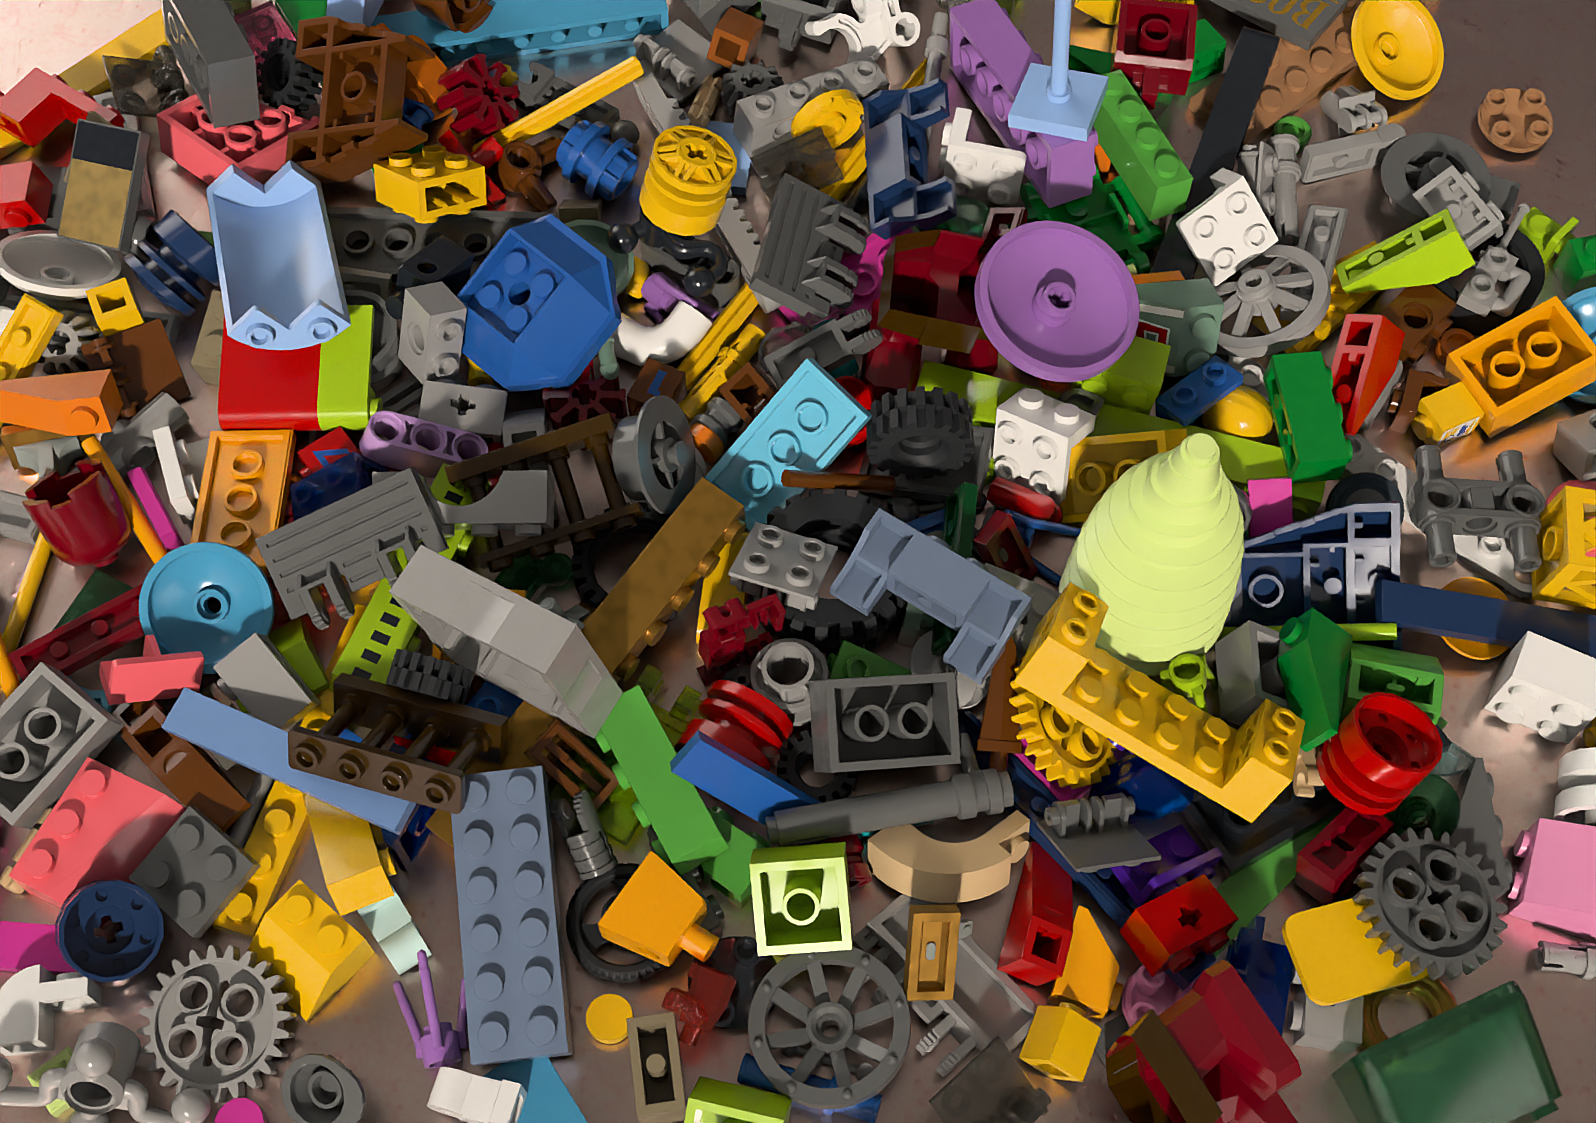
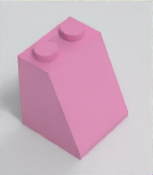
M1539 818L1528 830H1521L1515 843L1514 855L1519 857L1517 871L1512 872L1510 889L1505 892V896L1511 898L1508 914L1596 943V826Z

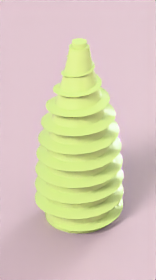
M1205 433L1190 435L1173 450L1156 454L1130 467L1117 481L1111 484L1102 498L1096 503L1082 526L1059 582V593H1062L1069 582L1083 590L1095 594L1098 599L1109 606L1094 646L1107 651L1114 658L1147 676L1160 675L1162 670H1169V664L1178 655L1184 653L1194 655L1202 653L1205 655L1215 644L1223 630L1236 593L1244 554V520L1235 488L1222 469L1220 448L1210 435Z

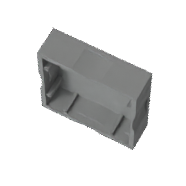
M420 545L389 591L409 616L424 629L429 639L450 662L475 672L474 675L523 699L592 738L596 737L623 694L575 623L423 545Z

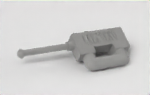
M1521 203L1518 206V212L1499 245L1495 247L1489 245L1486 251L1481 250L1478 255L1481 260L1479 262L1475 261L1476 264L1472 266L1475 269L1469 281L1466 280L1457 296L1459 297L1456 302L1458 305L1485 318L1489 311L1502 317L1512 314L1528 286L1531 276L1526 270L1515 266L1519 258L1509 254L1506 248L1525 214L1530 211V206L1527 203ZM1497 280L1504 283L1508 280L1510 284L1501 298L1498 296L1499 293L1494 291Z

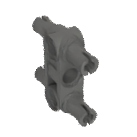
M1424 445L1415 450L1416 453L1413 456L1418 480L1415 482L1412 490L1414 503L1409 510V517L1411 522L1422 533L1426 534L1430 565L1433 567H1447L1454 564L1455 560H1457L1453 535L1507 538L1510 540L1514 570L1518 572H1532L1539 568L1542 560L1537 534H1539L1542 526L1540 513L1545 507V499L1537 488L1527 482L1522 452L1517 450L1501 452L1498 458L1495 459L1499 481L1446 478L1443 474L1441 452L1438 446Z

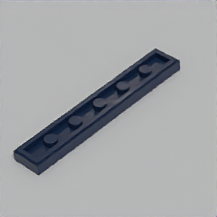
M1383 579L1375 584L1376 623L1396 622L1397 629L1512 648L1518 644L1527 631H1530L1596 659V615Z

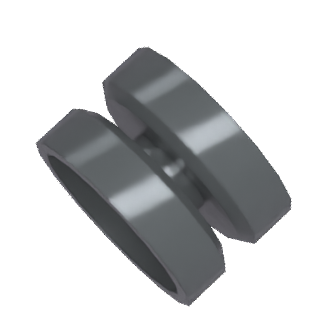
M344 290L347 305H373L375 308L370 387L375 393L387 388L397 379L405 365L398 358L401 330L397 319L391 317L387 312L386 301L379 295L364 290Z

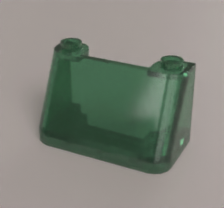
M1516 980L1504 983L1362 1051L1331 1074L1358 1123H1508L1526 1114H1529L1532 1121L1535 1122L1559 1110L1555 1100L1563 1096L1527 998Z

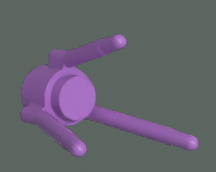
M662 272L652 274L642 286V297L648 301L644 306V310L653 317L657 325L664 321L661 311L666 313L672 312L679 301H683L691 307L700 310L714 320L720 315L718 311L684 291Z
M419 950L417 952V959L429 1023L428 1026L423 1028L424 1036L402 983L395 981L393 988L413 1038L417 1059H423L424 1068H439L453 1065L462 1061L461 1050L469 1049L464 978L461 980L456 1030H453L451 1022H439L427 954L425 950Z

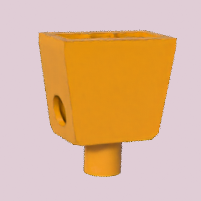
M652 851L648 853L598 922L601 936L606 940L669 967L682 949L700 961L705 962L719 941L717 936L700 926L707 914L705 900Z

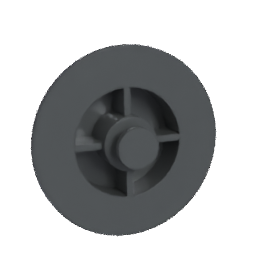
M1423 132L1406 136L1390 147L1381 165V180L1393 210L1402 219L1415 225L1429 217L1415 202L1413 193L1453 165L1460 174L1467 171L1474 178L1480 188L1477 194L1485 203L1491 189L1489 169L1479 153L1462 140L1442 133Z
M654 396L645 402L639 415L627 416L618 424L612 446L613 466L617 481L627 497L635 501L648 500L657 512L663 515H672L694 487L696 473L695 447L689 423L680 406L668 396Z

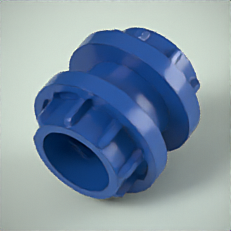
M583 120L576 123L568 131L556 152V160L559 166L562 167V177L570 183H575L581 178L587 181L585 193L594 200L599 199L600 196L608 201L614 200L625 191L638 170L639 161L637 160V155L632 152L633 143L624 137L612 143L608 140L610 134L609 126L602 121H596L592 124L588 120Z

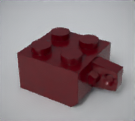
M1120 0L1114 25L1110 72L1121 69L1134 90H1140L1139 97L1147 109L1154 110L1158 93L1183 96L1186 94L1194 63L1198 5L1157 0Z

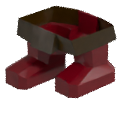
M946 230L914 232L895 237L884 256L880 297L871 303L868 311L872 316V320L867 325L865 331L878 330L883 337L882 343L875 347V349H871V351L863 354L860 380L869 387L874 400L882 401V395L888 392L895 396L897 395V389L905 387L908 392L915 391L922 345L942 349L940 364L993 376L998 368V350L992 345L980 324L975 306L974 291L979 267L996 241Z
M1224 959L1204 970L1194 982L1190 991L1157 1016L1153 1009H1149L1114 1042L1105 1055L1108 1087L1131 1123H1298L1278 1092L1291 1085L1302 1075L1299 1062L1236 969Z

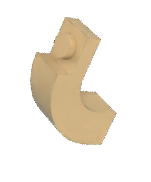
M1016 810L981 837L961 843H948L932 839L911 824L882 829L868 839L867 864L871 873L886 885L902 894L919 900L937 903H960L977 900L989 896L1009 884L1011 863L1018 862L1029 848L1030 820Z

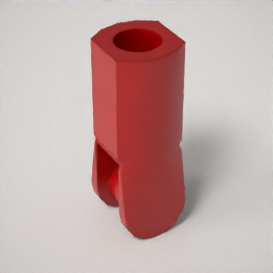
M999 476L993 480L987 492L986 500L1003 510L1008 508L1034 519L1058 524L1063 520V510L1052 498L1031 491L1029 488Z

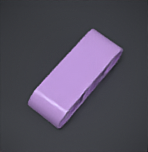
M384 410L376 412L371 416L359 442L360 451L368 461L399 470L415 467L420 475L434 479L443 462L452 465L464 461L460 456L470 459L488 453L486 442L474 433ZM378 435H382L386 437L388 440H384L380 438ZM418 445L426 447L429 451L420 448Z

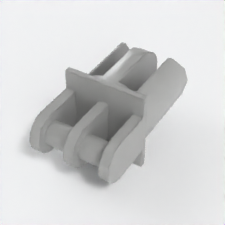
M1350 85V87L1342 86L1338 87L1335 93L1329 90L1321 97V109L1330 119L1338 124V135L1366 130L1374 127L1375 123L1379 126L1387 124V111L1384 106L1375 101L1374 90L1362 93L1353 85Z

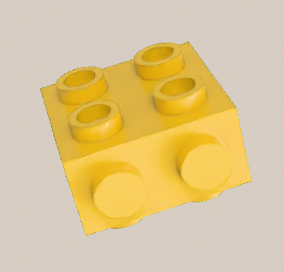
M428 145L422 148V152L414 154L393 153L388 156V160L373 163L376 201L391 207L396 213H404L415 218V221L418 223H434L439 220V216L447 214H469L471 208L487 205L485 166L468 160L466 155L448 152L444 146Z

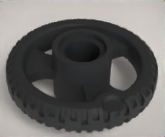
M619 863L610 871L585 880L576 889L566 913V934L573 954L588 971L608 981L620 983L636 982L641 979H647L666 967L649 958L627 965L614 964L603 960L596 954L599 948L607 942L616 949L622 951L631 950L603 938L598 923L586 924L582 922L585 908L591 898L599 890L612 883L617 886L620 893L640 866L637 863ZM619 894L611 897L604 904L601 918Z

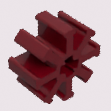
M476 54L453 66L452 69L441 74L437 81L439 85H443L449 91L437 98L439 110L456 108L458 114L455 121L450 124V128L457 134L471 129V139L473 141H480L506 128L507 124L516 121L519 116V111L517 109L514 110L508 104V102L520 96L517 85L501 87L499 81L503 73L507 72V68L500 61L487 67L485 54Z
M593 360L581 373V380L575 381L571 387L556 388V390L543 389V401L547 420L551 421L553 431L608 412L614 419L617 427V419H623L629 414L626 390L624 388L620 389L619 374L613 380H608L603 375L596 379Z

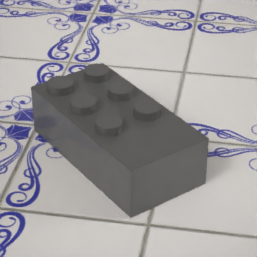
M160 0L165 38L214 129L260 119L255 55L248 44L244 26L235 22L230 2H224L223 0Z

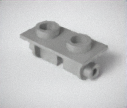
M1261 141L1259 151L1256 145L1242 146V152L1238 153L1237 174L1244 176L1246 182H1250L1251 191L1266 218L1270 221V216H1273L1276 210L1275 193L1272 192L1273 177H1276L1279 171V158L1272 147Z

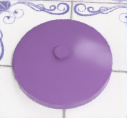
M1036 221L1018 226L1003 235L993 245L979 267L975 281L974 297L980 324L998 352L1014 366L1028 374L1055 382L1087 380L1110 368L1126 352L1135 337L1139 322L1140 306L1134 280L1119 255L1102 239L1083 228L1059 221Z

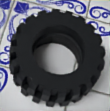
M834 488L833 494H823L822 489L809 490V497L801 499L800 495L796 494L786 499V508L784 509L780 506L774 507L767 514V524H762L773 525L781 530L807 538H816L824 543L837 546L838 550L852 554L864 528L877 510L880 508L891 514V511L882 504H878L876 507L870 505L871 497L858 493L856 497L847 495V489ZM764 586L759 597L751 594L752 602L762 599ZM772 589L770 595L776 593V590ZM886 589L868 616L838 598L826 599L819 597L815 610L807 608L803 612L800 609L784 605L786 593H784L781 604L786 613L783 628L777 632H779V640L796 638L813 644L821 652L827 653V659L831 653L838 654L843 640L863 649L868 642L872 647L878 646L885 640L886 630L894 632L901 622L902 612L906 611L907 601ZM768 620L766 626L762 622L764 629L769 631L771 635L776 633L770 620Z

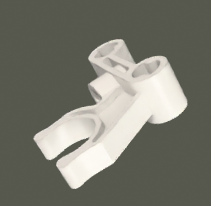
M851 0L853 9L858 15V21L846 14L832 13L818 21L807 22L805 25V31L810 36H820L829 29L838 30L843 34L849 45L847 64L872 56L876 61L888 46H910L916 42L920 34V23L917 17L909 12H901L898 0ZM896 24H898V26H899L898 35L896 34V29H895V28H896Z

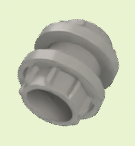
M785 638L768 644L757 654L752 663L750 678L753 690L775 703L787 714L793 723V727H798L811 722L809 681L828 680L829 672L826 659L817 647L801 639ZM792 680L799 681L798 683L792 685H782L783 683Z

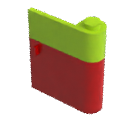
M347 305L351 325L327 342L294 350L254 348L236 341L227 335L224 315L218 392V420L223 431L275 429L333 431L341 426L344 431H365L371 416L376 412L383 411L382 399L376 398L373 389L370 387L374 306Z

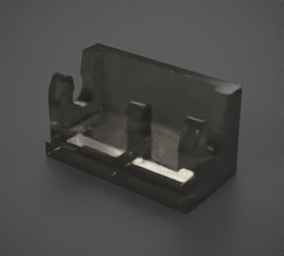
M820 126L750 157L759 186L771 207L778 183L785 173L817 190L844 179L842 171L834 159L836 154Z

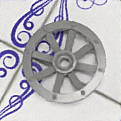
M1272 245L1218 286L1213 285L1220 297L1231 296L1224 302L1222 321L1240 307L1231 335L1220 331L1216 351L1233 357H1261L1283 351L1306 338L1325 317L1331 300L1330 283L1321 262L1303 249L1289 245ZM1268 265L1264 270L1253 269L1254 267ZM1288 266L1303 271V273L1278 276ZM1239 273L1241 274L1239 281L1226 283ZM1314 285L1311 301L1282 290ZM1280 304L1301 315L1292 323L1282 328L1274 309ZM1262 316L1270 334L1246 338L1252 317Z

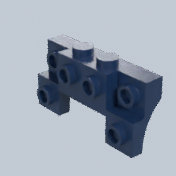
M936 78L923 85L908 89L880 90L864 99L865 158L867 162L870 231L887 240L915 225L927 231L956 217L955 182L944 176L929 183L925 132L926 128L950 116L947 83L940 78Z

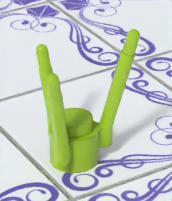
M1184 653L1176 656L1169 664V670H1162L1160 672V685L1168 690L1172 687L1176 694L1184 698H1193L1197 707L1209 713L1204 690L1207 683L1212 689L1217 690L1218 681L1208 667L1205 655L1202 653L1197 655Z

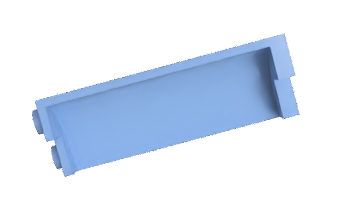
M291 160L264 185L234 164H231L206 189L227 335L251 347L268 350L301 349L331 340L351 325L320 181Z

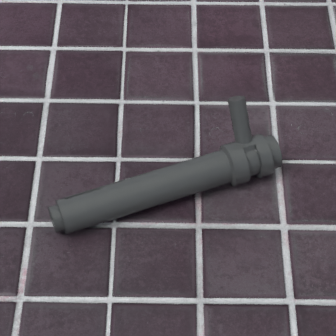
M959 733L961 763L959 764L962 773L951 775L950 780L773 811V816L765 817L767 838L769 844L778 843L779 847L955 816L959 820L975 818L977 812L986 811L988 815L1002 813L1004 808L1011 807L1014 804L1012 782L1006 770L998 772L995 768L980 770L969 734Z

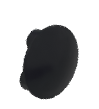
M729 936L720 938L714 951L705 962L695 957L690 964L688 992L697 1013L705 1021L721 1029H747L751 1002L763 978L777 964L772 955L758 956L757 941L752 937ZM773 1002L771 1004L768 1015L772 1012L773 1008L776 1005Z

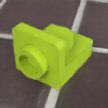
M1534 206L1525 214L1517 229L1533 242L1540 252L1545 265L1555 254L1560 255L1568 240L1577 238L1572 233L1579 220L1572 217L1564 226H1561Z

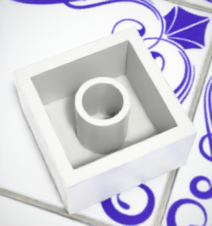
M1527 631L1499 665L1484 709L1496 713L1505 722L1522 724L1536 730L1547 740L1569 744L1596 717V659Z

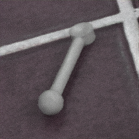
M799 1045L781 1048V1051L787 1056L794 1054L805 1056L810 1048ZM825 1054L821 1063L833 1067L831 1057ZM847 1062L849 1073L855 1074L858 1081L874 1070V1067L869 1063H862L858 1066Z

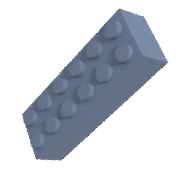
M542 766L465 775V807L460 814L451 813L471 1065L480 1067L573 1055L547 774Z

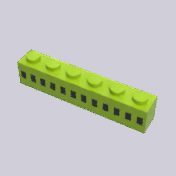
M443 462L430 487L434 497L444 504L453 506L473 504L469 492H464L463 488L457 489L449 483L444 468L449 466V464ZM490 482L489 485L486 486L487 493L489 491ZM455 530V536L444 537L449 549L438 554L456 562L459 555L466 558L475 536L471 535V530ZM420 540V545L425 546L423 540ZM402 548L396 551L395 554L402 570H404L409 561ZM386 577L381 579L331 673L330 691L332 692L333 681L341 673L385 684L396 649L417 653L419 651L422 639L417 638L422 627L409 616L389 593L391 586Z

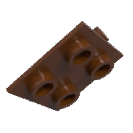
M160 318L110 336L95 339L90 343L80 346L90 371L107 369L112 371L123 402L117 421L136 415L161 392L169 394L175 400L191 395Z

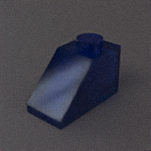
M1133 753L1109 765L1111 773L1102 776V781L1092 785L1088 801L1092 796H1098L1101 799V796L1123 793L1125 796H1131L1135 802V812L1130 815L1157 820L1171 812L1178 813L1187 808L1194 798V789Z

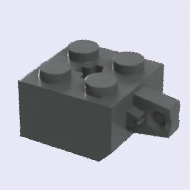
M761 0V20L764 21L765 25L780 29L778 35L780 39L778 45L780 48L793 51L801 36L831 44L837 30L829 29L820 36H810L805 31V25L807 22L818 21L832 13L845 14L851 0Z

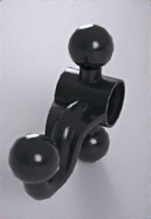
M641 205L638 222L632 225L624 222L616 223L610 227L607 233L606 240L609 248L619 254L633 251L638 243V239H640L647 246L653 248L663 247L671 256L677 259L709 258L712 261V266L709 268L700 265L691 267L683 278L686 291L694 297L701 298L710 294L715 283L724 277L728 269V258L721 247L707 240H683L677 234L661 229L648 219L643 213Z

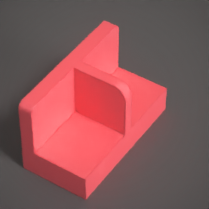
M146 635L142 657L100 662L99 677L109 705L178 698L184 687L199 693L205 658L201 651L161 655L155 636Z

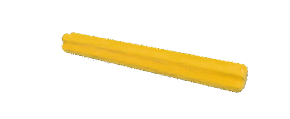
M632 56L492 136L504 149L510 142H525L644 74V69L638 58ZM484 139V140L480 141L479 143L473 145V147H472V152H473L478 146H480L486 139Z

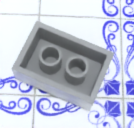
M43 662L39 663L0 706V816L12 826L32 829L44 810L51 808L62 796L86 758L89 757L94 760L124 727L121 722L63 672Z

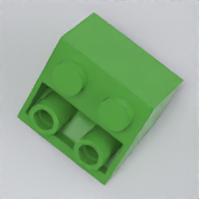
M1352 642L1340 722L1345 719L1363 696L1375 692L1392 693L1411 701L1424 711L1434 725H1436L1441 715L1444 672L1438 657Z

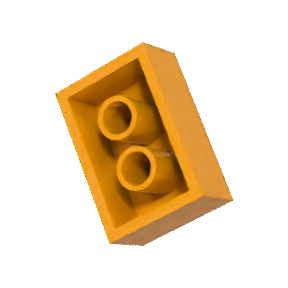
M1554 296L1449 353L1443 376L1449 380L1450 386L1460 381L1464 383L1485 412L1478 424L1487 436L1491 438L1596 381V345L1559 298Z

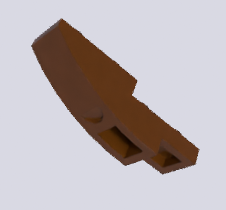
M158 700L123 703L114 710L111 715L124 725L120 730L123 733L121 737L186 808L189 806L197 807L225 832L252 806L204 749L168 733L161 727L169 712Z

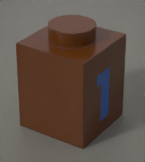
M648 358L626 396L629 416L639 415L645 402L654 396H668L679 404L687 394L685 372Z

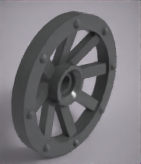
M853 947L851 950L790 954L778 962L766 974L754 994L749 1011L748 1035L753 1055L760 1070L770 1084L781 1094L808 1107L841 1109L860 1104L872 1098L895 1077L905 1060L909 1048L911 1019L905 993L894 974L871 954ZM821 965H842L853 968L837 1003L830 1001ZM808 969L817 1003L813 1010L781 989L792 977ZM868 976L882 989L888 1001L850 1015V1011ZM772 1002L805 1023L806 1028L767 1034V1018ZM893 1017V1035L888 1049L855 1034V1031ZM829 1025H836L840 1028L839 1032L833 1037L823 1034L824 1029ZM812 1044L791 1076L778 1065L770 1050ZM848 1048L880 1064L869 1075L852 1084L844 1051ZM825 1054L831 1057L838 1088H817L805 1084Z

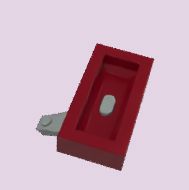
M995 505L987 508L981 528L978 530L974 527L972 550L982 558L984 564H991L1031 580L1038 569L1011 515L997 510Z

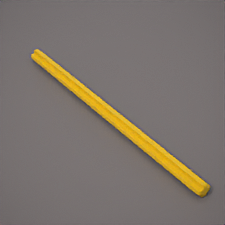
M927 58L919 64L900 89H908L924 84ZM865 133L819 191L840 201L867 167ZM746 282L712 323L703 339L676 368L685 372L687 391L694 386L721 349L759 304Z

